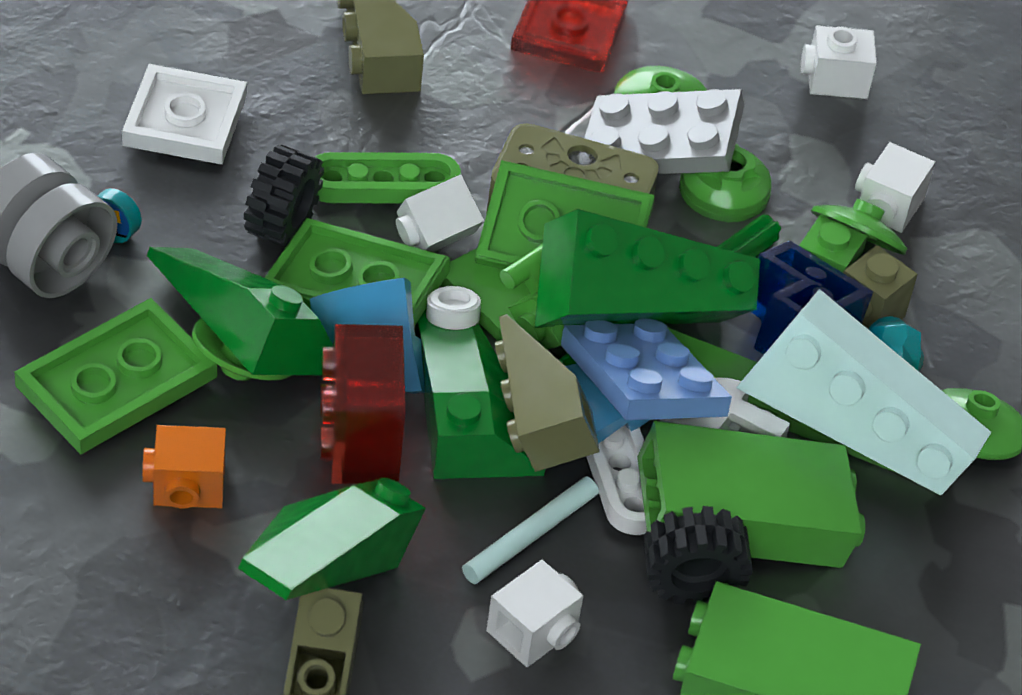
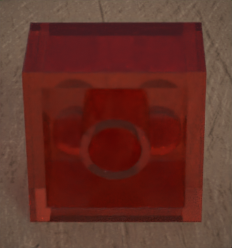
M335 324L334 347H323L322 381H331V384H321L320 417H322V424H331V427H321L320 460L331 461V483L361 484L378 480L379 478H388L399 482L406 413L403 326Z

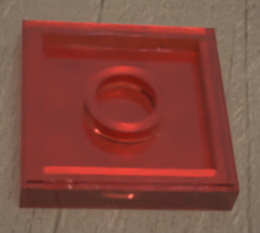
M527 0L512 35L510 50L604 73L624 21L628 1Z

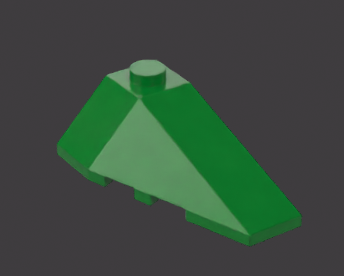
M149 247L146 256L252 375H341L344 365L320 319L303 302V297L300 293L194 248Z
M426 308L415 327L416 335L421 339L425 393L423 395L433 479L544 476L545 469L535 472L526 452L516 453L512 445L507 421L515 419L514 412L511 413L509 411L501 389V381L508 379V373L503 372L497 354L480 325L477 323L470 328L460 330L440 328L428 321Z
M379 478L378 480L352 485L284 506L244 555L238 569L285 600L398 568L426 508L409 498L411 492L407 487L388 478Z

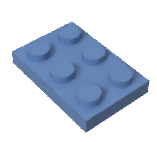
M644 318L636 320L635 324H613L604 320L587 321L585 325H564L561 346L625 420L728 417L732 396L690 353L689 349L669 331L664 323Z

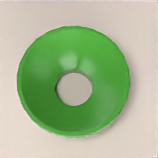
M735 144L732 161L741 164L743 169L729 172L681 173L679 189L687 205L702 216L716 221L741 222L759 215L766 208L771 195V176L769 170L754 154Z

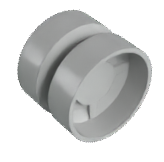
M30 153L15 158L0 169V264L7 266L13 275L37 295L44 298L63 296L82 285L100 267L113 245L117 232V217L114 210L87 187L78 184L70 173L47 155Z

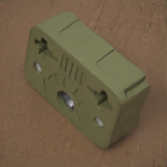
M519 124L510 131L492 170L487 211L501 160L654 195L659 166L653 158L640 153L534 124Z

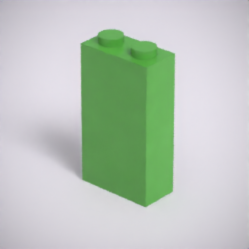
M654 421L637 456L647 531L651 532L650 525L656 520L665 523L664 515L673 511L679 517L683 516L682 508L693 506V513H701L703 506H712L714 515H717L721 509H725L731 512V518L739 516L743 520V526L747 528L751 558L843 568L854 548L860 546L864 539L865 518L862 513L858 512L855 497L857 477L854 469H850L846 445Z
M716 581L709 603L699 600L696 603L688 634L696 636L697 639L694 648L682 645L672 679L683 682L680 695H908L921 643Z

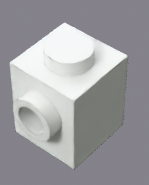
M816 26L812 45L805 44L803 46L801 57V73L809 74L810 94L868 98L876 67L874 31L846 27Z
M889 142L874 165L868 162L864 165L857 179L855 190L861 192V200L885 211L881 221L886 226L902 233L926 197L935 161Z
M460 174L405 199L397 210L399 218L396 219V227L405 245L435 252L474 234L482 225L484 219Z
M542 559L491 596L486 631L523 665L529 667L551 649L560 650L575 638L580 629L579 617L584 595L579 592L575 583L568 576L557 573Z

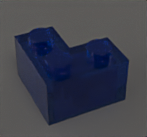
M790 240L759 254L760 269L757 310L751 313L759 317L762 324L753 349L764 355L819 289L862 324L873 295L872 290Z

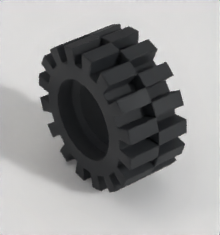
M276 145L273 151H269L266 155V164L261 162L258 168L259 176L257 179H253L250 186L253 188L252 194L247 196L245 205H248L249 208L244 212V220H246L244 228L247 230V233L286 247L305 219H312L313 217L312 209L314 205L318 204L320 196H317V193L323 185V180L320 179L324 174V167H321L323 164L322 160L284 145Z
M693 506L682 508L683 516L677 517L673 511L664 515L665 523L656 520L650 525L651 532L646 531L644 551L649 586L653 592L658 590L659 597L664 600L673 595V600L676 604L683 605L686 599L690 598L693 601V605H696L698 600L703 602V598L711 597L716 581L737 588L738 585L746 587L750 581L749 575H752L753 567L747 528L743 526V520L739 516L731 518V512L721 509L717 515H714L712 506H703L701 513H693Z

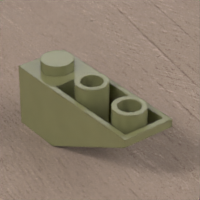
M337 0L338 8L346 9L347 11L343 12L342 15L344 41H352L353 45H349L348 49L349 70L351 75H359L362 94L421 92L424 53L417 21L395 0Z
M507 314L500 316L502 340L495 341V349L503 372H508V379L501 381V389L509 411L511 413L514 412L515 419L507 421V428L516 453L525 451L535 472L599 453L593 412L576 375Z
M327 588L300 596L283 695L349 694L364 608L362 593Z

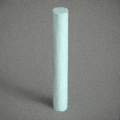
M583 477L462 566V571L467 580L472 584L479 583L598 495L599 489L597 484L590 477Z

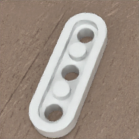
M624 425L598 444L599 453L586 457L594 481L598 486L599 496L608 521L613 527L623 533L643 535L647 529L637 456L643 446L644 439L640 427L630 431ZM617 467V468H621L622 470L617 471V470H615V469H613V468Z

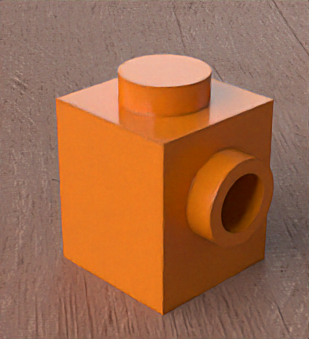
M157 425L155 448H144L142 481L153 482V506H172L180 509L190 507L223 508L226 428Z

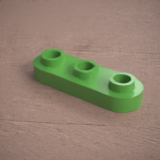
M327 152L315 156L323 162L321 167H324V174L320 178L323 180V185L318 191L317 196H320L319 201L325 203L402 204L405 199L461 174L458 163L451 157L440 153Z

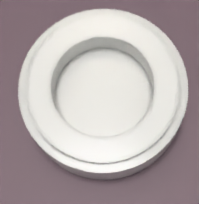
M441 287L428 295L426 317L431 324L440 328L450 330L470 328L480 320L481 299L475 292L464 287Z

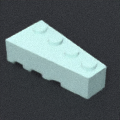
M820 289L736 387L940 496L976 459L991 434V431Z

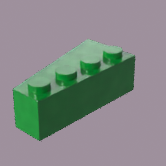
M577 209L544 224L535 328L554 327L556 325H585L587 321L604 320L613 324H635L636 320L644 318L654 319L664 324L721 323L757 310L760 259Z

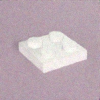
M149 64L122 130V146L223 164L247 97V82Z

